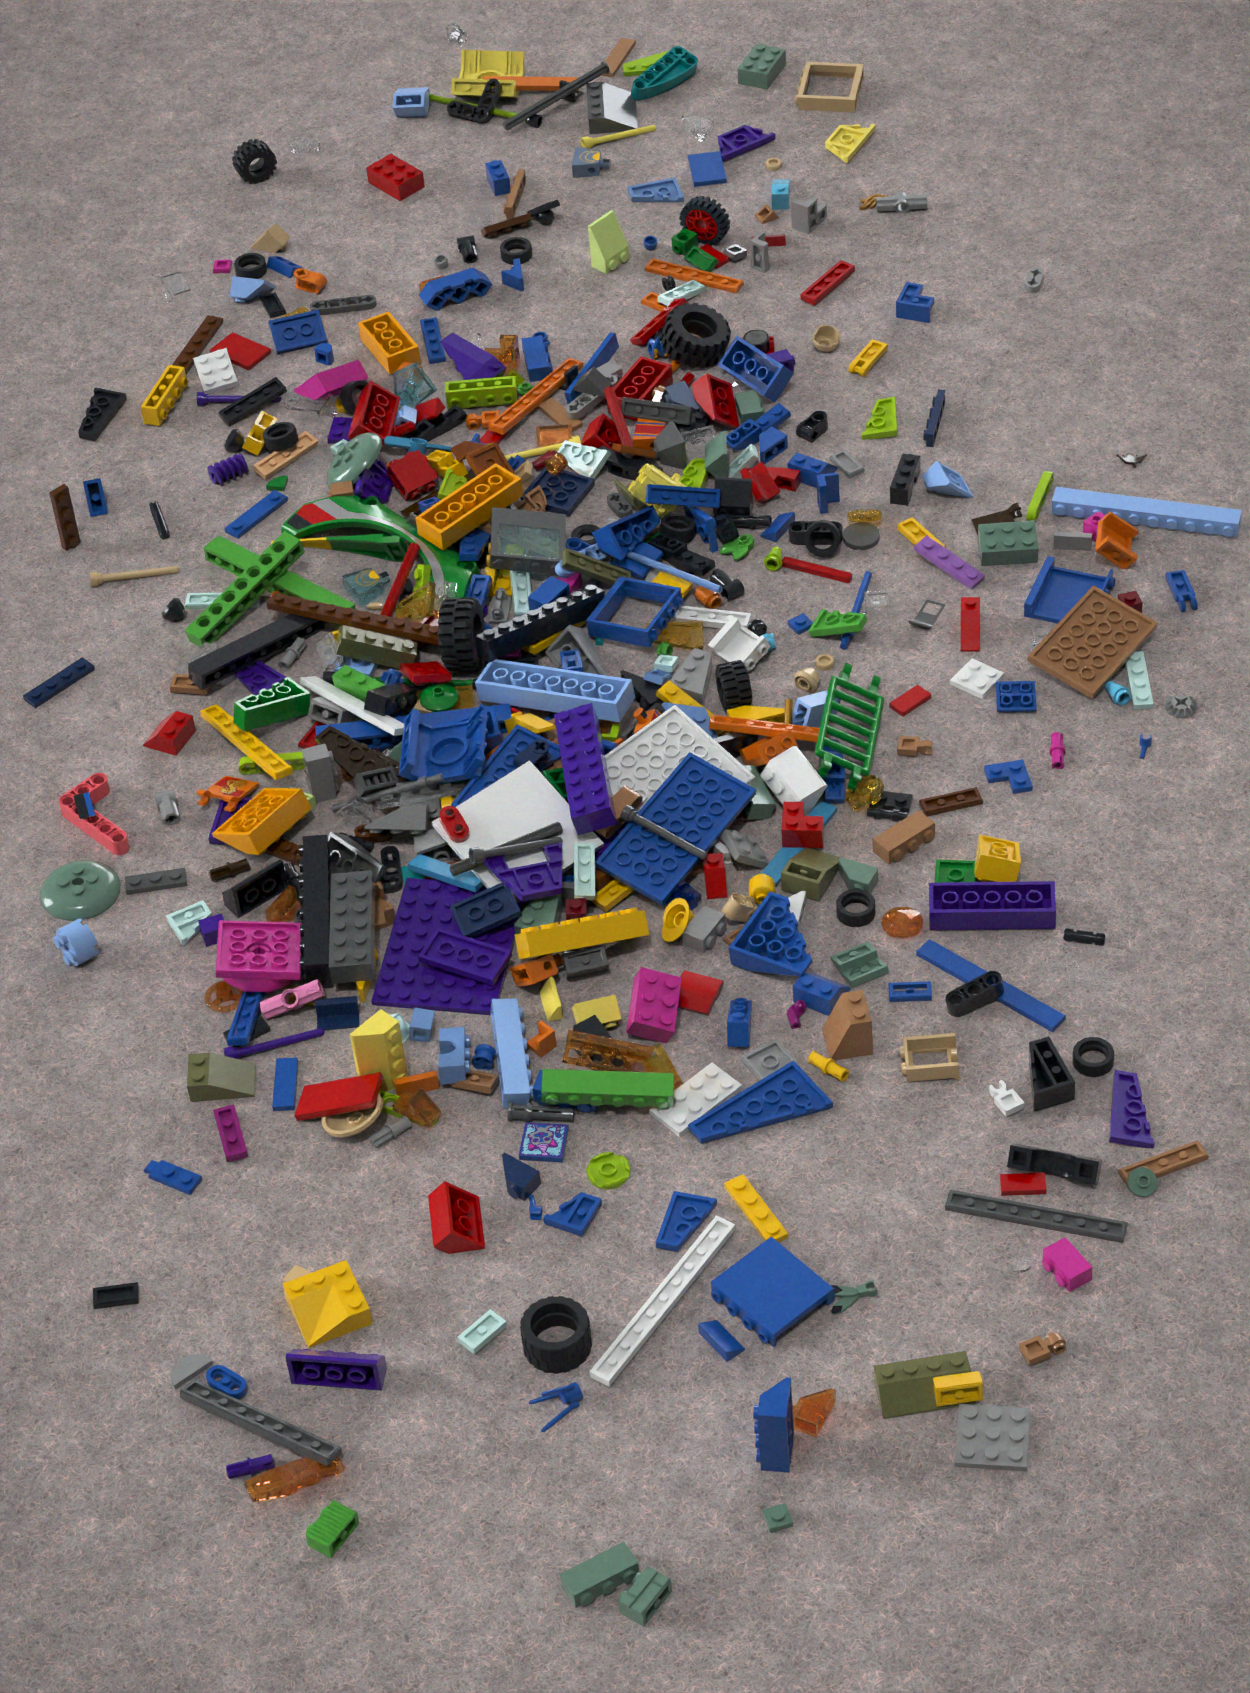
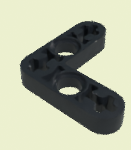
M490 79L486 83L478 106L451 101L447 105V111L454 117L482 124L487 123L492 116L502 91V85L497 79ZM492 98L491 103L485 105L486 99ZM468 109H472V113L469 116H465V112Z
M386 846L382 848L380 853L381 863L385 867L383 875L378 880L381 885L382 883L385 885L382 886L384 894L398 892L403 886L399 851L395 846ZM388 854H392V860H388ZM389 868H396L393 872L387 871Z

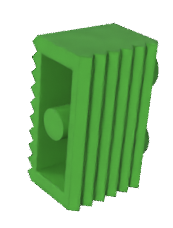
M332 1500L329 1506H325L322 1509L318 1520L308 1526L306 1530L308 1546L332 1558L358 1526L359 1518L357 1512Z

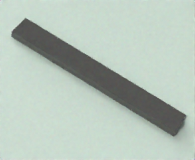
M955 1190L949 1191L945 1205L946 1211L1119 1243L1124 1242L1128 1222Z
M195 1379L179 1391L180 1398L325 1466L331 1464L342 1454V1447Z

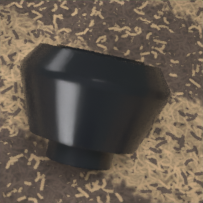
M233 429L228 435L224 444L226 451H242L245 437L238 429Z
M173 598L162 612L163 619L172 622L181 620L186 614L183 611L185 607L181 600Z

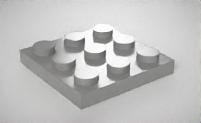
M959 1404L955 1467L1027 1472L1030 1408Z

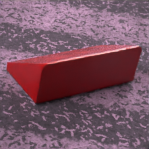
M785 234L765 235L768 247L786 246Z
M438 397L416 405V424L423 418L427 421L437 418L445 409L444 404Z

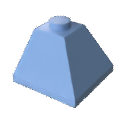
M232 276L230 297L234 298L235 302L245 303V300L251 301L274 289L276 285L266 280Z
M937 460L922 475L926 488L931 492L936 491L940 494L965 498L974 497L963 477Z

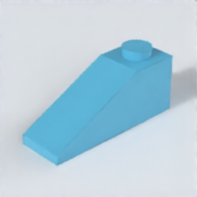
M774 179L771 192L772 210L789 209L790 179Z

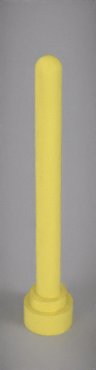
M650 125L597 138L582 137L581 145L586 149H591L596 144L655 131L656 126Z
M579 435L569 439L570 442L581 443ZM563 443L505 455V458L508 461L511 456L515 458L516 455L522 458L543 455L548 450H555L556 452Z

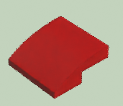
M684 970L680 976L682 979L678 1008L709 1016L714 1001L720 995L724 981Z

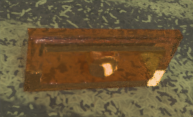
M571 424L536 427L537 447L563 443L565 440L569 441L573 437Z

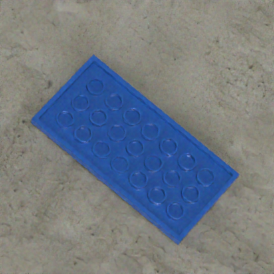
M689 752L638 811V815L707 853L723 834L724 830L731 825L756 795V789ZM629 822L596 860L595 867L656 903L663 905L699 863L701 858L640 824Z

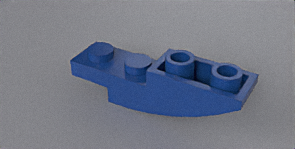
M778 403L757 420L752 421L748 419L726 436V444L733 450L745 449L750 444L754 445L759 442V435L771 426L779 430L778 426L791 417V413Z
M830 739L840 744L839 740ZM824 746V751L843 758L842 753ZM832 763L826 777H822L828 785L823 792L824 802L844 804L845 768Z

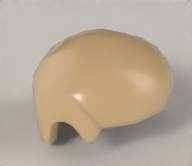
M830 325L819 326L813 334V345L823 352L835 350L840 340L839 330Z

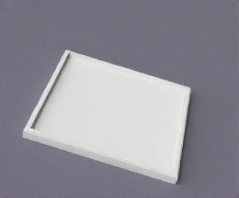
M530 760L456 807L469 827V837L466 841L462 843L453 842L440 823L439 818L432 822L434 829L462 860L469 858L470 848L491 849L555 822H560L563 829L562 833L551 837H561L563 840L562 873L574 866V843H595V852L604 847V843L594 832L578 836L571 820L569 804ZM543 848L511 853L504 856L509 869L547 861ZM485 864L471 870L487 889L502 883ZM512 892L516 902H519L520 899Z

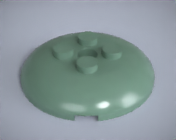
M364 433L354 437L345 445L340 446L327 472L328 487L330 488L332 483L352 481V485L360 479L358 475L365 468L369 470L381 450L382 439L375 433Z
M92 860L69 862L54 870L45 879L40 891L41 904L50 915L62 920L90 919L102 914L116 902L120 894V880L111 867L101 862Z

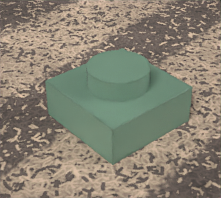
M786 1503L763 1509V1515L770 1533L793 1527V1521Z

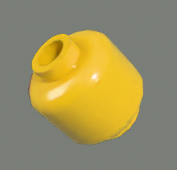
M766 874L753 876L748 883L749 896L754 898L756 904H761L770 891L775 893V881Z

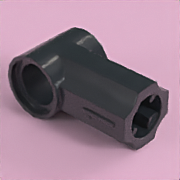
M474 235L457 238L459 253L462 254L463 261L467 264L475 263L478 260Z
M719 568L714 570L709 576L710 582L723 587L721 596L728 599L727 602L745 593L744 586L739 579L733 580Z

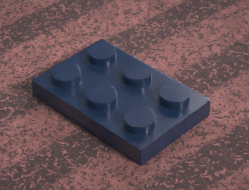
M504 883L497 884L450 905L462 935L469 938L522 916L511 890Z

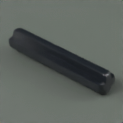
M156 501L154 503L151 502L149 504L150 511L160 538L162 540L170 537L160 505Z

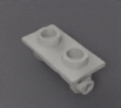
M504 588L497 589L495 596L492 598L488 622H508L512 597L507 596Z

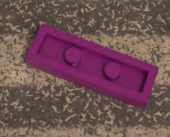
M234 1104L214 1109V1117L226 1161L231 1162L248 1157Z

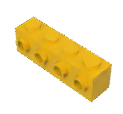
M167 366L141 405L144 424L160 426L167 418L168 413L173 409L175 402L180 398L181 393L188 385V378L186 377L184 367Z

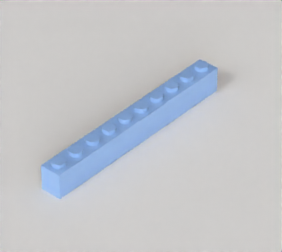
M1056 487L1052 498V514L1059 516L1089 518L1097 511L1104 515L1112 512L1132 525L1199 532L1208 535H1223L1226 537H1238L1241 525L1242 510L1062 487Z

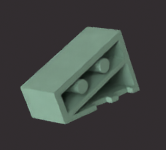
M562 894L530 900L522 912V916L514 924L515 933L520 934V929L539 926V930H541L540 925L560 923L563 908Z

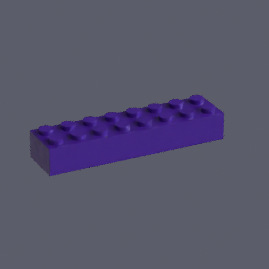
M592 703L554 714L570 815L578 836L616 825L617 820L601 730Z

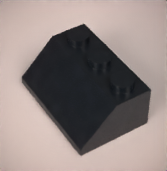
M280 859L269 864L222 892L224 905L237 918H240L287 890L288 884L283 861Z

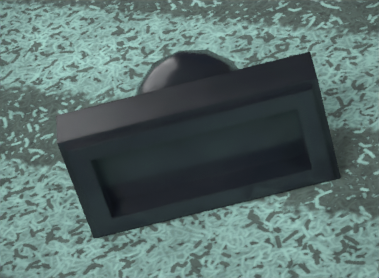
M559 200L529 210L527 214L530 213L531 217L538 215V219L542 224L549 225L554 221L552 209L560 206Z

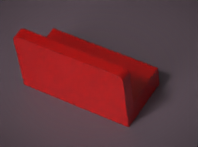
M763 462L758 463L751 469L745 467L740 471L744 479H752L753 495L759 503L763 504L780 493V489Z

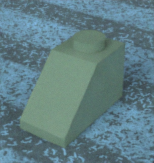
M842 857L839 858V874L848 890L861 889L871 894L878 883V868Z

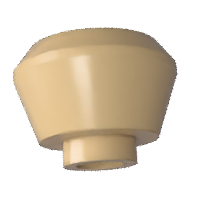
M813 668L797 671L794 675L795 685L798 689L808 691V693L815 692L819 683L818 672Z

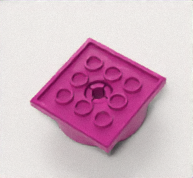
M220 920L218 925L216 978H222L228 984L244 992L266 993L283 988L294 980H300V925L302 923Z

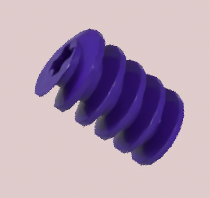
M241 453L228 457L226 460H221L220 463L216 462L214 466L209 465L207 468L211 481L214 484L218 482L220 485H223L222 479L228 483L229 476L233 480L236 479L235 474L241 477V471L248 474V466Z

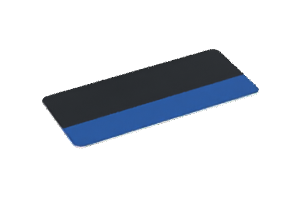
M89 792L74 795L79 819L95 816Z

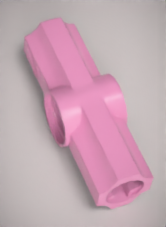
M317 979L297 988L287 989L282 994L260 1002V1008L265 1019L268 1020L325 997V992L320 981ZM295 994L296 1001L290 1005L289 997Z

